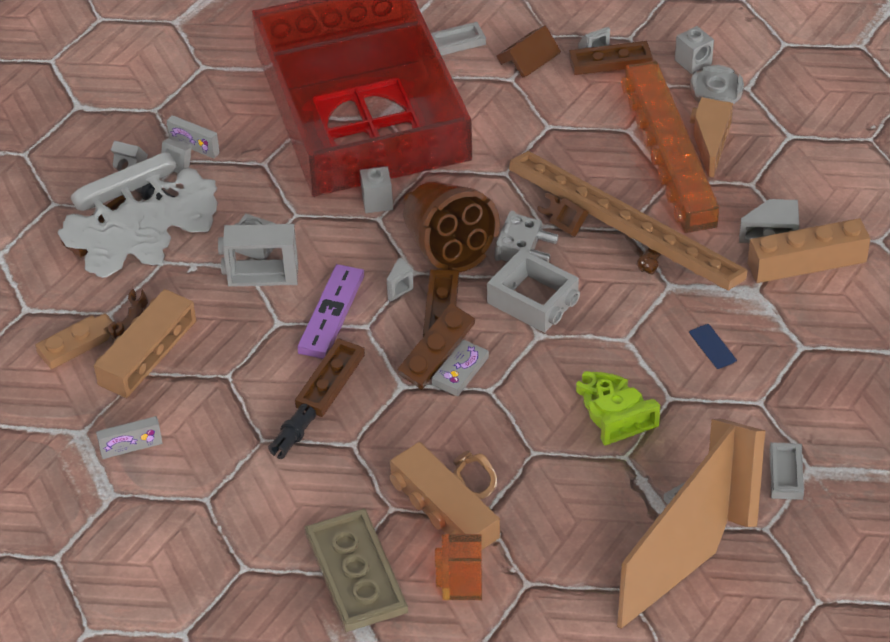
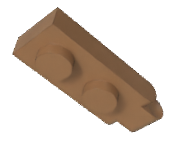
M102 314L96 318L89 316L35 344L36 351L52 370L107 341L110 337L108 328L113 321L107 314Z

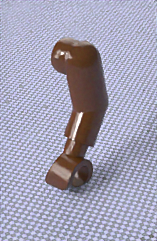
M648 248L637 261L638 269L641 272L645 271L648 274H654L658 268L659 262L657 259L661 256V253Z
M134 289L129 292L128 299L131 307L128 308L127 317L121 322H112L109 325L108 331L114 341L128 329L134 318L141 315L143 308L148 304V299L143 289L138 300H136Z

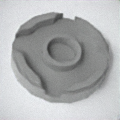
M721 65L703 67L702 71L698 73L696 71L690 80V92L697 102H700L701 97L735 104L741 99L744 90L743 78L740 74L738 77L733 69Z

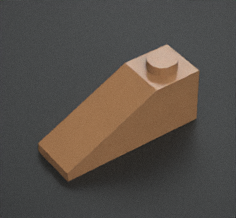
M701 97L698 108L693 107L690 123L695 124L694 137L708 177L714 178L731 127L733 103Z

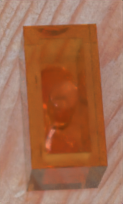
M442 534V548H435L436 587H442L443 600H482V534Z

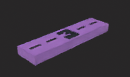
M336 264L298 344V354L324 359L333 346L364 278L363 269Z

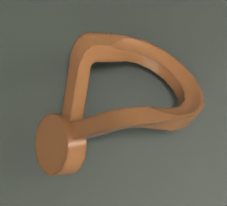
M470 450L465 451L453 461L456 468L452 473L465 484L460 472L466 464L478 461L489 473L490 483L485 490L472 492L479 499L488 497L497 485L496 473L485 455L481 453L473 455Z

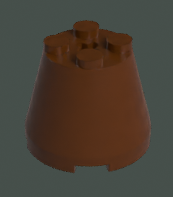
M435 181L418 186L413 192L407 193L404 197L403 217L405 224L422 254L432 265L442 270H457L460 273L474 268L487 257L485 255L494 237H498L500 218L495 204L486 195L473 188Z

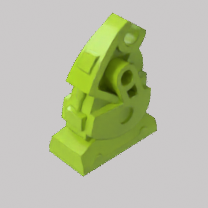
M584 371L582 382L578 381L576 383V392L584 396V405L589 410L590 418L601 428V440L604 446L659 427L661 405L654 399L644 400L642 394L637 389L628 387L627 379L610 373Z

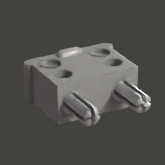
M510 211L496 242L494 258L496 261H509L520 249H523L549 263L550 254L534 249L538 239L556 244L558 234L541 230L542 221Z

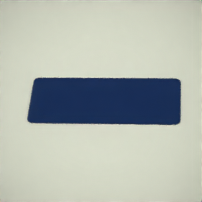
M705 324L689 331L690 335L716 369L737 362V359L710 324Z

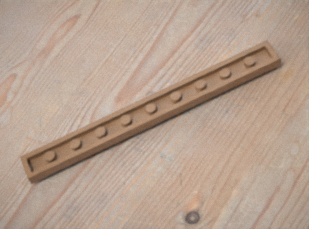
M527 151L510 160L509 170L518 174L523 179L529 180L561 199L563 197L588 211L590 215L603 221L606 225L612 226L628 237L643 243L650 249L670 258L673 262L679 263L695 274L715 283L720 288L730 290L746 280L748 270L534 153Z

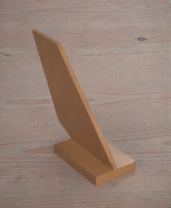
M721 418L711 420L708 455L622 562L618 628L622 629L712 557L717 551L727 521L745 527L757 526L765 430Z

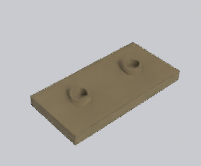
M365 508L305 526V534L345 632L408 613V605Z

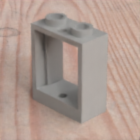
M294 224L224 225V236L218 238L219 255H224V258H221L222 275H227L228 287L298 284V255ZM282 248L283 260L236 261L235 249Z
M520 249L487 283V303L545 333L553 324L556 325L561 320L563 313L569 307H573L580 297V292L578 291L579 278ZM529 276L557 292L544 305H541L514 290Z

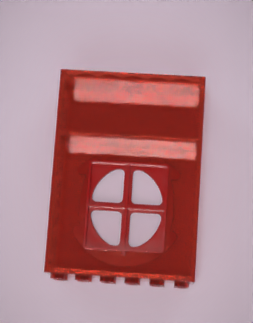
M299 0L252 11L256 52L312 197L361 186L360 170L388 166L390 179L472 160L471 117L415 0ZM369 96L386 98L400 105L405 111L372 118L364 98ZM353 101L362 121L329 128L328 121L332 112L342 103ZM406 122L412 125V129L383 136H380L378 133V129ZM361 132L367 133L370 138L343 145H337L334 141L336 138Z

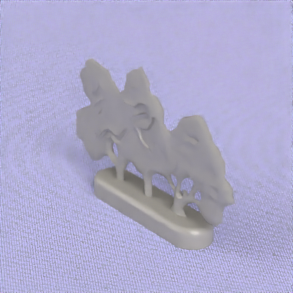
M164 152L77 189L71 195V201L75 208L85 211L96 207V210L91 216L67 215L63 222V228L59 229L57 233L66 247L87 249L85 270L95 273L98 277L105 278L122 269L123 262L128 254H134L143 264L162 266L164 260L163 249L168 247L171 236L167 232L169 226L181 227L188 232H208L213 222L212 215L216 212L218 205L213 195L217 191L216 181L203 179L197 170L192 168L182 169L177 174L175 182L159 180L172 173L176 167V162L169 152ZM149 183L155 188L154 194L146 201L139 202L131 194V191ZM181 183L184 188L180 189L175 184ZM162 187L165 190H168L170 187L177 191L179 195L177 197L168 196L163 192ZM158 192L162 195L160 200L156 199ZM121 195H124L126 198L125 202L117 210L112 211L103 205V203ZM101 214L105 220L103 223H100L98 220Z

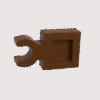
M546 193L544 196L550 199V206L546 209L538 206L537 210L546 216H552L549 221L550 223L575 237L589 212L564 197L560 202L556 196Z

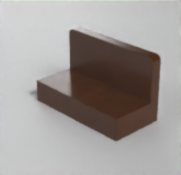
M544 25L531 31L496 55L501 65L512 60L520 75L524 78L560 54L561 50L547 26Z

